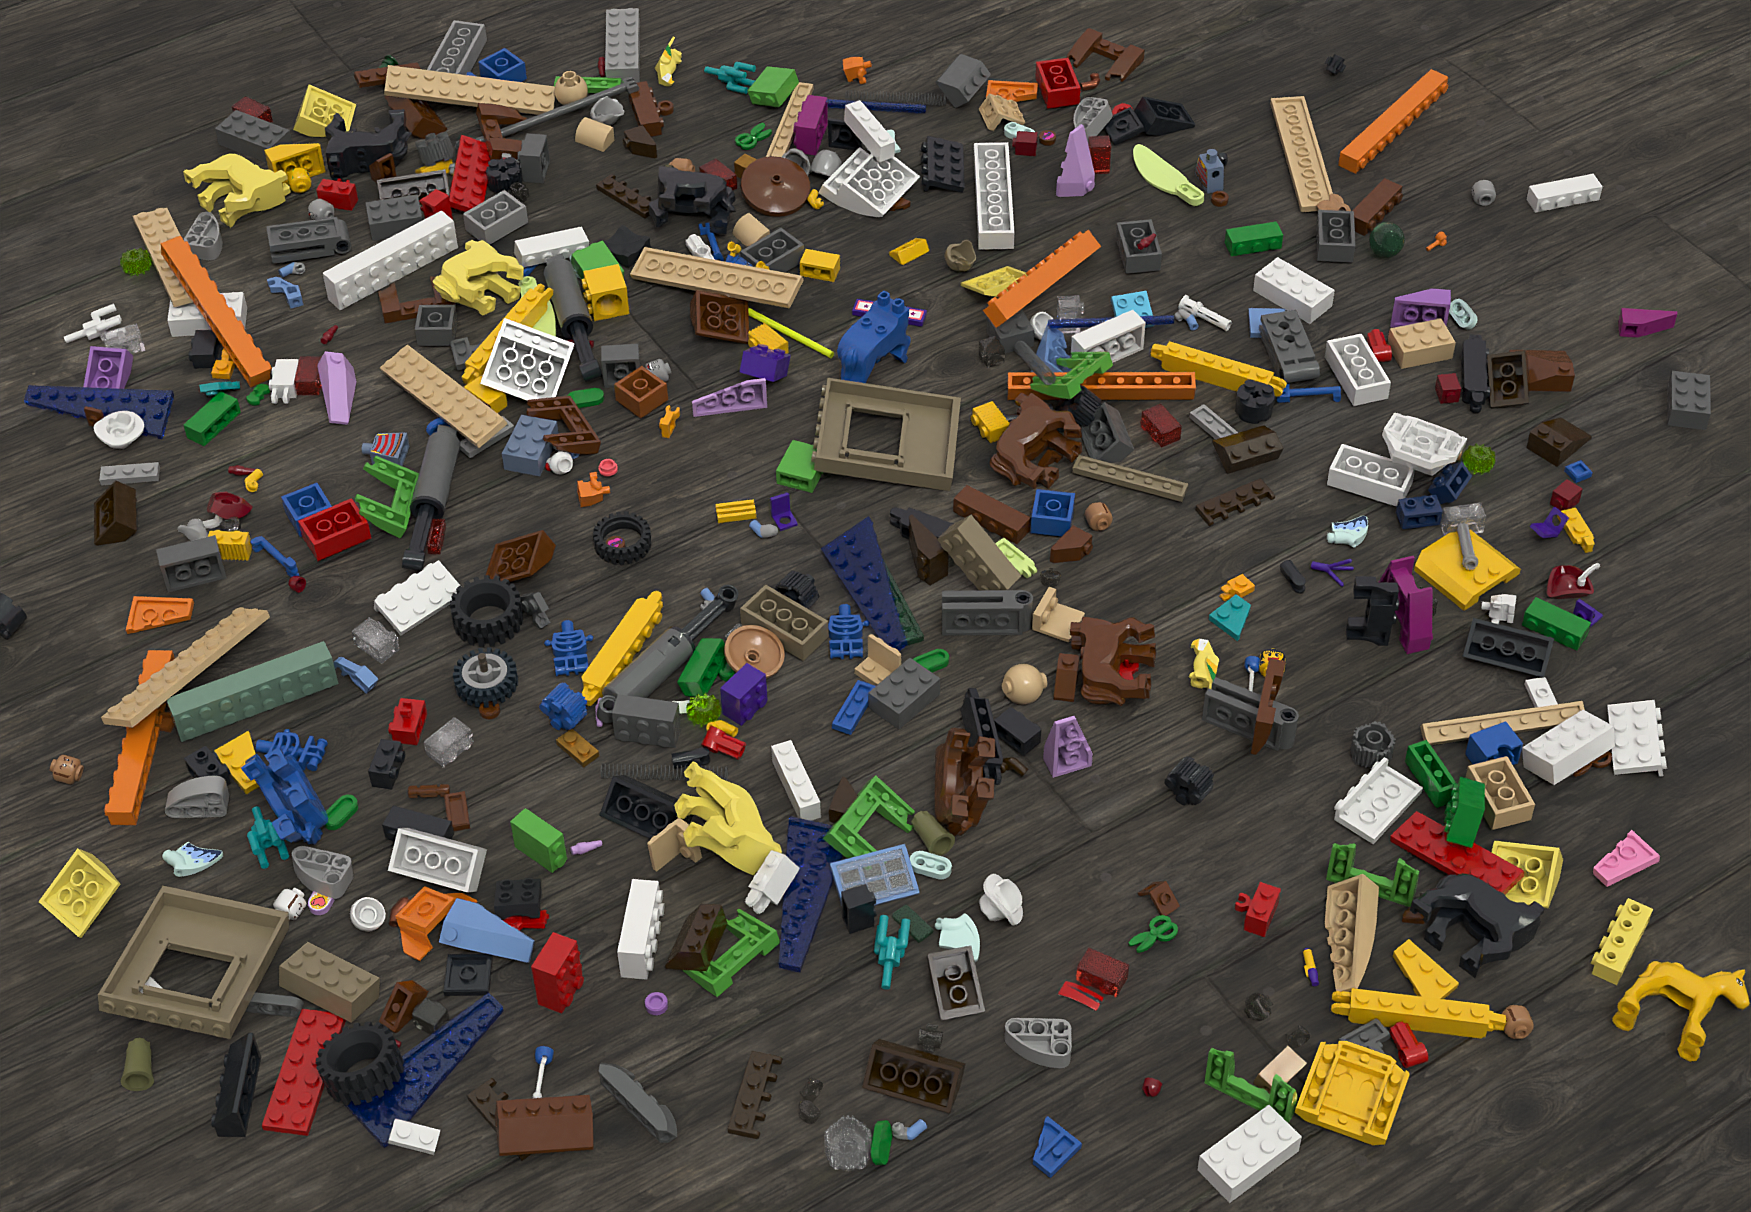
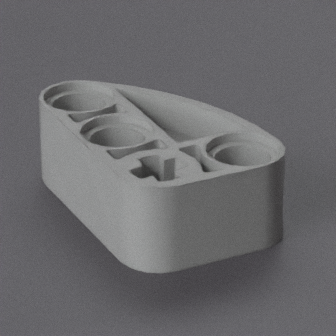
M1087 97L1077 106L1073 121L1075 128L1081 124L1084 126L1087 142L1089 143L1094 140L1110 121L1113 114L1106 99Z
M211 212L200 213L184 238V241L189 243L193 255L196 254L198 259L215 260L219 257L222 250V237L219 225Z
M204 776L188 780L174 787L167 796L166 815L172 818L225 816L229 802V791L225 779L220 776Z
M299 846L292 851L294 871L298 879L309 890L333 899H338L344 895L353 879L352 861L349 856L307 846Z
M1011 1018L1006 1022L1005 1042L1023 1058L1051 1068H1065L1070 1064L1072 1043L1071 1025L1068 1021L1064 1019Z

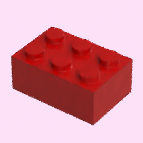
M1069 58L1036 62L1035 78L1047 108L1072 106L1080 103L1081 87Z
M352 498L298 521L302 538L317 561L371 538L368 521L359 514V508Z
M553 932L531 966L538 1005L561 1014L566 1006L569 1007L571 1005L574 993L582 987L584 982L582 964L579 957L580 951L578 950L576 940Z

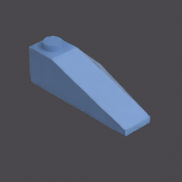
M1048 323L1036 355L1052 372H1069L1072 369L1057 365L1056 359L1060 357L1070 358L1065 352L1067 345L1064 335Z
M456 898L443 922L439 943L528 963L530 962L535 942L515 927L501 920L497 915L484 909L479 903Z

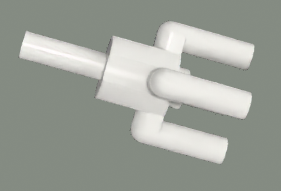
M112 304L91 313L93 320L84 323L83 330L64 336L66 343L85 336L89 340L100 336L101 340L105 342L127 335L125 328L107 334L106 330L122 324L120 314L106 320H101V316L117 311L115 305Z

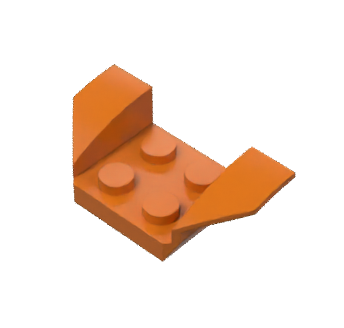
M424 886L395 916L401 931L404 953L420 961L433 948L427 935L448 914L456 898L475 903L478 901L463 893L443 894Z

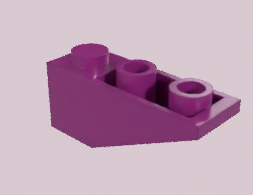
M1621 308L1618 320L1619 335L1623 337H1642L1673 328L1677 311Z

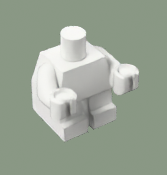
M1507 594L1491 596V602H1482V610H1489V617H1491L1492 623L1499 624L1500 620L1513 623L1516 596Z

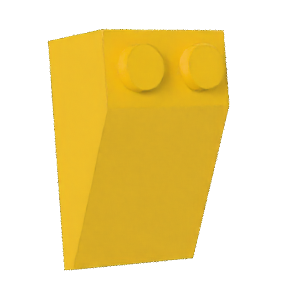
M319 143L278 145L264 150L268 169L274 173L282 170L288 175L294 168H304L308 171L310 177L326 172ZM288 180L282 182V184L286 183L289 185Z

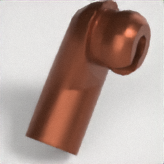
M1092 73L1090 81L1080 83L1081 91L1095 89L1100 83L1099 74Z
M402 897L391 908L390 926L398 927L395 916L411 899Z

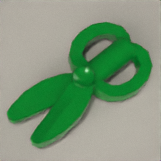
M760 123L751 130L750 134L743 133L735 138V143L737 146H741L742 149H752L757 145V141L769 137L772 134V130L768 129L761 132L766 125L765 123Z
M1156 916L1150 921V931L1134 936L1128 945L1134 946L1141 943L1136 951L1138 953L1144 952L1153 946L1156 939L1170 941L1175 938L1178 933V927L1175 923L1171 922L1168 916ZM1164 921V923L1158 926L1157 928L1154 927L1156 923ZM1170 929L1173 930L1169 935H1162Z

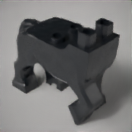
M388 110L391 124L384 129L374 127L375 133L357 131V128L352 129V131H346L344 119L336 113L331 123L325 127V135L329 140L326 148V158L332 180L337 181L339 178L343 180V177L353 173L370 172L369 165L389 153L393 155L395 167L398 166L401 159L407 154V140L412 132H408L405 129L407 120L405 110Z
M664 165L659 167L658 199L649 203V214L654 219L656 227H660L668 222V212H704L712 218L710 220L711 233L727 234L730 213L736 212L732 205L736 197L734 191L727 187L725 179L719 176L681 171L674 168L673 165Z
M1463 873L1443 877L1435 889H1428L1425 893H1420V898L1413 900L1410 907L1412 913L1416 914L1419 912L1424 916L1422 920L1425 923H1428L1432 910L1441 907L1432 925L1426 929L1424 940L1439 952L1446 939V930L1450 926L1462 921L1469 933L1480 941L1461 956L1459 967L1474 978H1476L1483 964L1508 959L1511 952L1519 950L1534 939L1541 923L1540 917L1545 910L1536 901H1533L1529 906L1524 902L1517 903L1511 901L1505 894L1497 891L1483 880Z

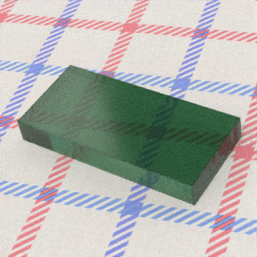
M907 904L892 914V918L900 926L902 919L910 920L909 934L918 943L933 933V929Z

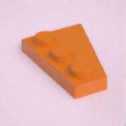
M988 80L986 97L988 94L999 95L1004 99L1015 102L1037 99L1038 83Z
M134 596L126 632L131 634L191 620L194 601L190 598Z

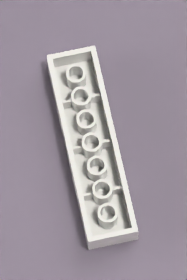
M974 143L978 248L986 250L1014 249V220L1008 143Z
M440 211L323 272L328 300L339 310H342L457 249L458 244L454 221L443 211Z

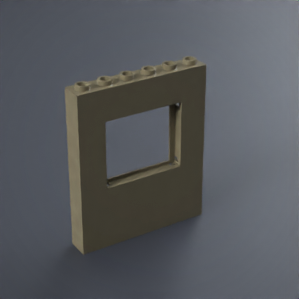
M827 378V385L822 386L821 396H825V398H821L819 409H823V411H819L817 420L821 425L817 424L815 433L819 438L814 439L813 449H817V451H813L811 462L815 463L814 470L950 491L953 479L961 398ZM856 411L902 418L898 456L847 448L851 412Z
M162 886L98 993L99 1011L231 1039L289 930V912ZM165 949L231 962L212 999L145 984Z

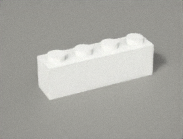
M860 100L845 105V123L878 162L893 158L896 141Z
M1594 174L1529 186L1527 201L1535 213L1599 200L1603 186Z
M577 227L516 240L514 254L520 265L528 267L546 263L545 259L561 253L564 259L570 258L576 250L588 247L589 240L583 228Z
M789 740L771 746L772 762L800 823L821 818L819 798L792 741Z

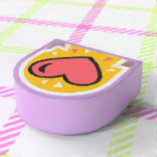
M313 891L308 900L309 910L314 915H323L330 910L335 900Z

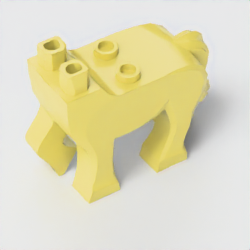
M226 154L210 163L200 164L192 170L186 169L183 171L185 181L188 184L192 182V187L195 189L200 186L202 181L212 183L205 191L197 195L200 206L208 212L214 209V202L219 197L228 194L224 201L225 208L218 211L221 221L230 228L237 219L247 213L271 209L286 201L285 196L291 193L290 187L286 183L282 184V182L288 179L284 171L279 170L274 173L271 170L260 169L258 165H254L237 154Z
M471 240L465 243L467 251L445 261L442 266L441 275L436 276L433 280L434 288L440 293L442 298L476 309L481 315H485L495 310L496 298L484 296L486 289L503 297L507 304L520 298L521 287L503 279L498 274V271H506L507 278L523 280L524 267L519 265L516 258L499 254L485 241L476 242Z
M692 762L684 771L685 777L689 778L687 784L690 787H696V791L701 797L682 794L674 805L677 816L684 819L692 814L707 822L704 826L694 822L690 823L683 833L687 847L700 846L711 850L736 868L751 875H755L771 850L782 853L780 844L773 841L771 834L763 826L758 809L752 797L744 788L721 779L712 771L699 767L696 762Z

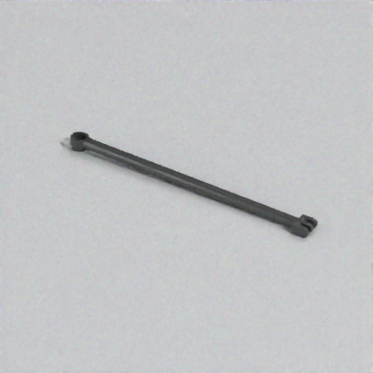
M633 77L625 78L622 80L623 84L500 129L502 136L511 135L591 105L605 96L612 97L625 91L629 94L639 90V86ZM483 136L475 138L476 140L485 142ZM459 140L456 142L455 145L456 152L458 150Z

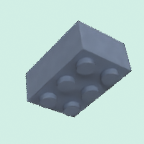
M521 415L502 452L504 470L540 476L547 459L554 449L551 443L543 440V436L559 434L557 421Z

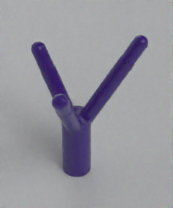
M1351 559L1333 564L1314 561L1311 564V569L1327 572L1340 586H1344V583L1331 570H1353L1354 568L1352 566H1341L1351 563Z

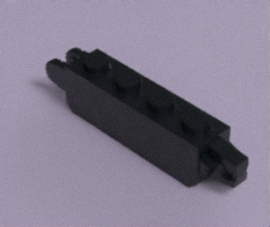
M1470 334L1469 339L1463 342V351L1461 352L1462 401L1470 404V411L1478 414L1481 412L1482 405H1485L1486 398L1490 397V387L1487 386L1489 385V374H1487L1488 361H1486L1488 359L1487 355H1489V348H1486V341L1482 340L1481 335Z
M894 507L890 511V524L899 528L901 537L909 539L910 515H913L937 538L954 524L910 507L907 510Z
M968 688L960 709L964 728L970 733L968 745L973 747L979 736L995 739V758L988 759L984 764L983 778L990 779L989 776L994 779V785H1000L1002 780L1000 767L1003 763V756L990 702L987 698H980L976 688Z

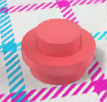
M604 459L601 461L598 469L601 475L612 476L617 472L618 467L614 460Z

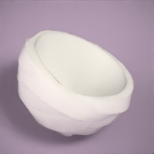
M1038 312L1030 320L1034 328V337L1039 340L1042 339L1048 323L1056 328L1054 319L1046 312Z
M370 897L357 900L352 905L350 911V919L354 926L359 930L367 932L378 929L383 924L386 915L383 905L378 900Z

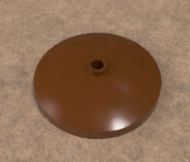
M770 156L755 160L745 169L741 179V193L747 204L757 212L768 216L781 217L797 212L807 202L810 192V181L806 172L797 163L783 157Z

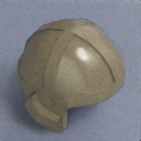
M964 240L960 244H951L945 252V261L949 268L954 271H967L976 260L972 243L969 240Z

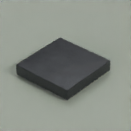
M1131 107L1114 114L1104 127L1114 146L1145 131L1144 126Z
M448 954L443 990L444 996L489 995L493 956L491 954Z

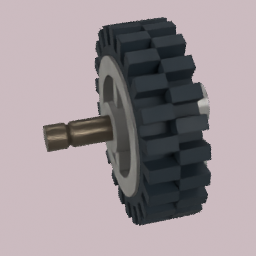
M487 647V652H483V648H478L479 653L477 654L472 650L470 651V657L467 654L463 655V661L460 659L457 661V666H454L453 672L455 690L458 697L461 696L463 702L467 700V704L471 706L475 702V707H480V704L483 702L484 708L489 707L488 701H492L493 706H495V704H498L497 700L504 703L506 701L505 696L510 698L512 692L515 693L516 686H518L517 668L515 661H513L510 655H507V652L503 651L500 653V649L496 648L493 653L492 648Z

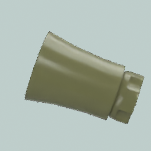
M920 811L914 815L911 824L926 845L928 852L938 856L946 854L953 847L955 837L928 811Z
M135 1038L127 1045L121 1085L131 1091L146 1090L154 1083L151 1045L144 1038Z

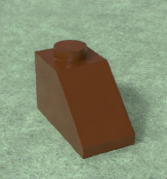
M391 153L369 165L371 179L376 183L379 179L397 177Z
M1073 525L1051 547L1050 562L1060 563L1081 560L1092 551V535Z
M1059 653L1054 700L1074 702L1080 655Z
M413 980L396 982L379 1022L394 1033H398L421 1010L429 991Z

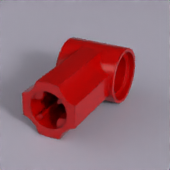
M1374 329L1367 333L1369 347L1378 362L1391 361V346L1386 344L1383 332H1380L1379 329Z
M710 726L701 746L708 748L711 752H720L739 760L745 751L746 743L728 736L724 731L716 727Z
M1401 1021L1390 1028L1389 1033L1398 1048L1399 1059L1404 1068L1428 1062V1052L1422 1042L1418 1043L1408 1023Z

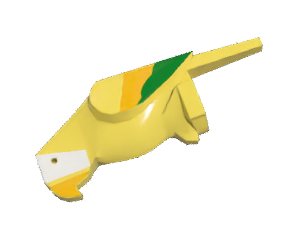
M672 37L655 67L658 73L659 84L664 86L673 85L672 74L676 69V64L682 62V53L676 49H670L675 37Z
M1197 639L1191 645L1197 656L1193 665L1194 672L1189 675V678H1191V686L1200 689L1207 688L1208 690L1212 688V682L1216 677L1219 658L1214 654L1209 640Z

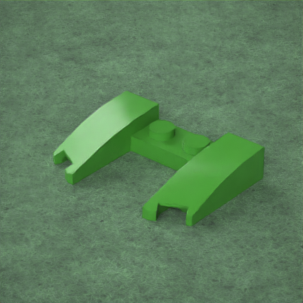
M1071 352V358L1060 357L1056 359L1057 365L1072 369L1063 377H1056L1055 382L1051 385L1044 384L1038 376H1034L1030 387L1049 396L1071 399L1081 391L1080 384L1087 377L1092 376L1094 373L1103 374L1113 366L1110 353Z
M375 456L373 458L375 463L371 466L367 462L363 470L395 489L391 507L357 494L355 501L360 505L359 514L380 529L401 538L407 529L411 513L410 503L419 473Z
M875 775L865 784L858 793L857 798L831 827L823 839L848 859L872 853L877 850L858 834V831L874 811H877L907 833L912 830V825L907 824V816L913 815L915 811ZM871 865L862 867L867 871L872 869Z
M1333 844L1326 880L1338 883L1364 874L1379 886L1378 897L1411 907L1419 878L1418 870L1413 869L1404 860L1399 858L1393 881L1383 876L1368 873L1365 870L1353 868L1356 844Z
M737 909L739 917L727 920L728 924L726 926V929L740 940L715 962L711 961L707 972L683 970L695 982L716 997L733 984L731 977L757 954L760 953L765 956L780 943L775 929L741 909Z
M1210 1049L1205 1084L1259 1111L1270 1105L1287 1123L1290 1122L1297 1106V1093L1294 1088L1283 1081L1279 1075L1275 1074L1269 1094L1265 1089L1257 1088L1249 1084L1245 1079L1234 1076V1052Z

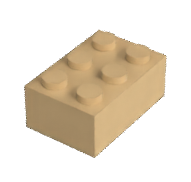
M1440 318L1390 328L1387 345L1391 346L1394 358L1400 368L1403 369L1452 359L1456 342Z
M1507 756L1468 766L1465 778L1485 783V810L1483 815L1491 830L1531 820L1535 803Z

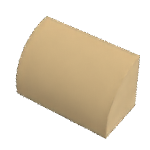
M586 117L580 122L575 135V142L602 152L615 141L613 127Z
M750 213L742 216L733 229V235L746 247L770 234V230Z

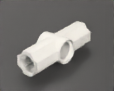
M695 234L689 236L686 240V246L693 256L715 260L711 254L710 247L704 244L700 236Z

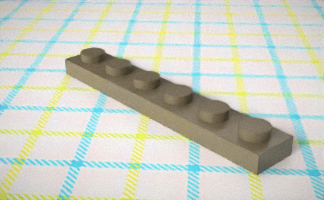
M1078 455L1072 471L1075 474L1180 502L1183 501L1188 490V483Z

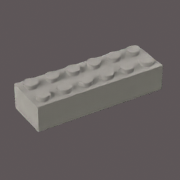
M639 8L606 10V78H621L623 80L633 77L636 83L640 82Z
M454 20L427 70L467 75V72H471L487 41L485 24Z

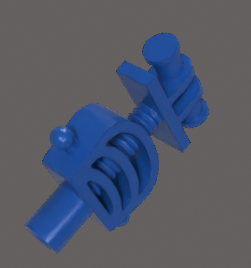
M848 604L839 606V615L830 616L828 629L829 638L831 639L829 640L831 659L837 657L844 659V655H850V659H853V657L863 658V639H861L863 636V626H869L870 622L868 620L861 622L860 615H851V607Z
M565 620L561 623L562 632L553 633L552 641L546 640L544 642L545 646L552 645L553 655L556 657L554 658L556 677L563 674L570 676L569 672L575 671L576 675H579V672H585L588 668L587 654H585L587 652L586 641L593 640L592 635L585 637L583 630L574 631L573 622Z
M285 729L284 732L276 733L273 742L258 740L256 752L269 753L279 747L285 756L288 754L292 755L296 760L300 757L298 763L302 770H305L307 766L309 770L316 771L317 765L322 761L321 756L325 754L324 748L328 745V742L320 738L317 740V746H315L314 736H309L305 747L301 748L298 735L290 733L289 729Z

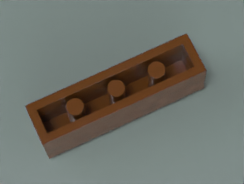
M647 81L638 82L639 90L631 94L628 93L638 126L643 125L650 136L662 135L661 128L664 127L663 118L660 117V110L657 107L656 98L653 97L652 87L648 86Z
M1384 178L1352 210L1354 211L1355 232L1365 236L1369 231H1372L1375 225L1381 222L1388 212L1390 213L1397 203H1400L1403 194H1401L1403 186Z
M968 485L954 497L953 512L965 518L972 515L980 526L1008 541L1018 544L1030 532L1031 517Z

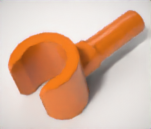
M1439 232L1436 234V241L1426 247V250L1430 251L1439 244L1445 246L1447 243L1445 233Z

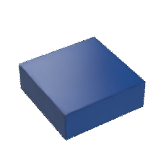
M1581 460L1565 466L1564 470L1575 483L1590 478L1593 473Z

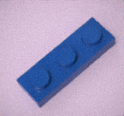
M858 680L832 722V729L851 735L869 705L868 693L876 686Z

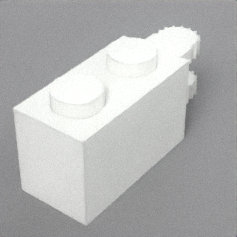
M299 359L276 360L275 367H272V380H269V389L272 391V404H277L278 398H282L284 404H288L290 398L297 397L302 374Z
M771 850L748 886L751 888V891L745 899L746 904L749 907L753 906V911L757 914L764 912L770 902L777 905L800 868L786 855Z

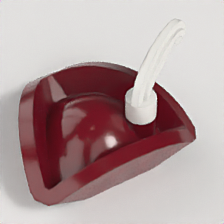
M226 491L213 493L207 506V512L210 514L214 513L215 519L203 521L205 528L217 527L222 523L223 518L230 520L239 519L248 514L253 506L242 497Z
M1600 564L1592 565L1585 572L1572 565L1555 566L1549 576L1547 595L1556 599L1581 598L1592 595L1594 589L1588 575L1595 569H1599Z

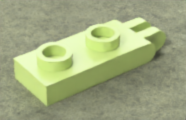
M1003 538L995 543L1021 575L1029 578L1031 574L1037 573L1034 562L1008 540Z

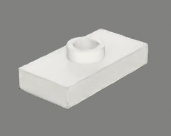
M1545 677L1525 681L1524 685L1535 708L1557 705Z

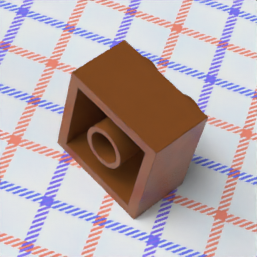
M643 366L614 384L616 401L640 418L668 400L667 383Z

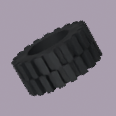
M484 575L482 580H479V577H474V582L472 583L469 580L463 582L464 587L458 586L456 588L457 594L453 593L451 596L452 601H450V610L457 636L460 635L461 640L464 642L468 640L469 645L474 646L475 643H478L479 647L483 648L485 644L495 647V642H499L502 645L506 643L505 638L510 640L514 638V632L518 633L520 631V625H523L524 618L520 593L516 590V586L513 583L510 585L509 580L505 578L501 581L499 576H494V579H490L489 575ZM487 606L498 607L505 611L498 617L489 620L470 618L476 610Z
M359 1022L353 1024L354 1028L351 1029L346 1026L342 1028V1033L338 1034L335 1032L331 1035V1041L326 1040L323 1043L325 1049H319L317 1053L319 1057L316 1058V1068L328 1094L336 1102L339 1103L342 1100L344 1105H349L351 1101H353L354 1105H361V1100H366L367 1103L372 1102V1097L376 1095L379 1098L384 1096L383 1091L385 1089L390 1091L394 1087L392 1082L400 1080L399 1073L404 1071L402 1065L404 1064L403 1057L392 1032L386 1026L383 1028L380 1023L376 1022L373 1026L372 1022H365L364 1026H361ZM368 1058H376L368 1066L346 1073L355 1063Z

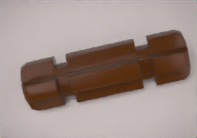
M437 784L420 785V787L410 785L408 787L409 798H418V796L421 798L438 797V795L444 797L445 794H450L449 784H440V786H437Z

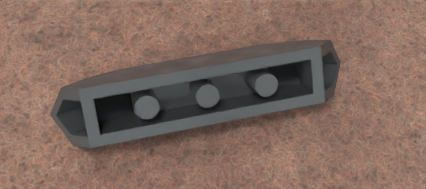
M600 1063L599 1077L601 1085L657 1141L669 1143L677 1137V1126L671 1111L666 1105H659L652 1095L648 1096L644 1092L642 1085L637 1080L633 1081L635 1075L632 1072L616 1064Z

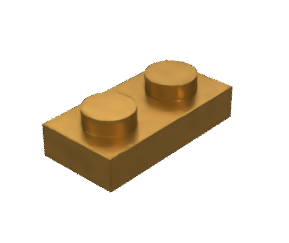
M570 729L556 739L557 746L583 768L599 757V751L573 729Z

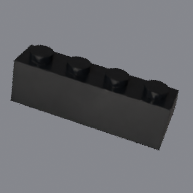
M1473 618L1463 657L1544 678L1554 638Z
M626 775L613 776L599 816L651 839L678 818L674 806L678 799ZM690 814L682 820L690 825L693 815Z
M247 1033L232 1043L228 1054L224 1056L225 1072L220 1076L221 1091L216 1095L217 1110L216 1113H213L211 1119L212 1128H215L218 1137H246L261 1062V1055L253 1033Z

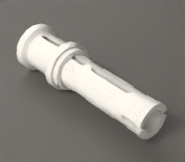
M1187 295L1179 303L1178 309H1184L1194 317L1199 316L1225 331H1228L1232 324L1231 320L1203 307L1201 302H1195L1189 299Z

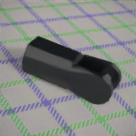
M1291 560L1283 561L1280 564V571L1287 581L1290 582L1291 587L1296 593H1303L1305 591V578Z
M706 747L671 753L674 769L677 768V765L678 768H681V765L682 767H685V765L688 767L692 762H696L698 765L710 763L709 749Z

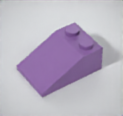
M1428 289L1395 297L1390 327H1400L1440 318L1445 326H1447L1451 305V290Z
M90 346L81 399L118 403L131 373L133 355L127 349Z

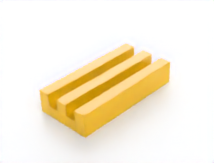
M754 499L715 504L718 523L756 519Z

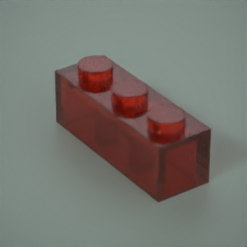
M445 519L432 520L427 543L428 554H441L446 532Z

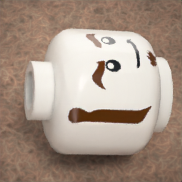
M293 888L292 890L284 889L274 901L273 906L275 910L289 912V920H296L307 904L303 898L304 893L297 888Z

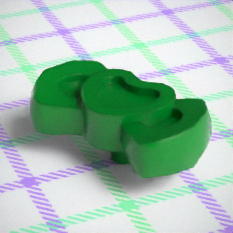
M258 384L250 395L246 396L247 402L252 406L259 405L260 400L264 399V395L270 393L269 386L267 384Z

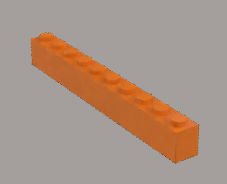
M1432 69L1340 152L1338 166L1355 174L1360 169H1363L1370 160H1373L1379 152L1383 151L1388 143H1391L1397 135H1400L1407 126L1411 125L1415 118H1418L1424 110H1427L1433 102L1437 101L1441 94L1447 91L1448 76Z
M1089 229L1083 234L1080 231L1056 249L1054 253L1045 258L1046 262L1043 259L1026 272V275L1024 274L1017 279V283L1013 282L1007 287V290L1004 289L997 295L998 299L995 296L988 301L987 304L989 306L983 310L997 328L1101 247Z
M181 235L161 243V255L250 388L269 380L270 371H272L270 363L263 359L260 348L255 347L251 335L245 332L243 323L235 317L233 308L228 307L224 295L218 292L217 285L213 280H210L206 268L201 267L197 255H193L189 243L184 241Z
M1034 372L1008 373V400H1015L1020 393L1027 396L1033 393L1041 400H1060V398L1031 389L1032 378L1037 376ZM1068 372L1053 373L1056 377H1063ZM1195 372L1094 373L1080 384L1101 400L1194 399L1196 390Z
M148 650L146 659H143V672L139 675V685L149 680L152 674L163 669L166 663L175 659L173 651ZM167 701L133 728L126 727L127 734L126 738L122 740V753L118 755V769L114 771L113 775L114 784L109 789L110 800L105 805V816H108L111 825L137 824L160 732L159 727H156L155 724H161L163 716L160 715L159 717L158 713L159 711L165 712Z

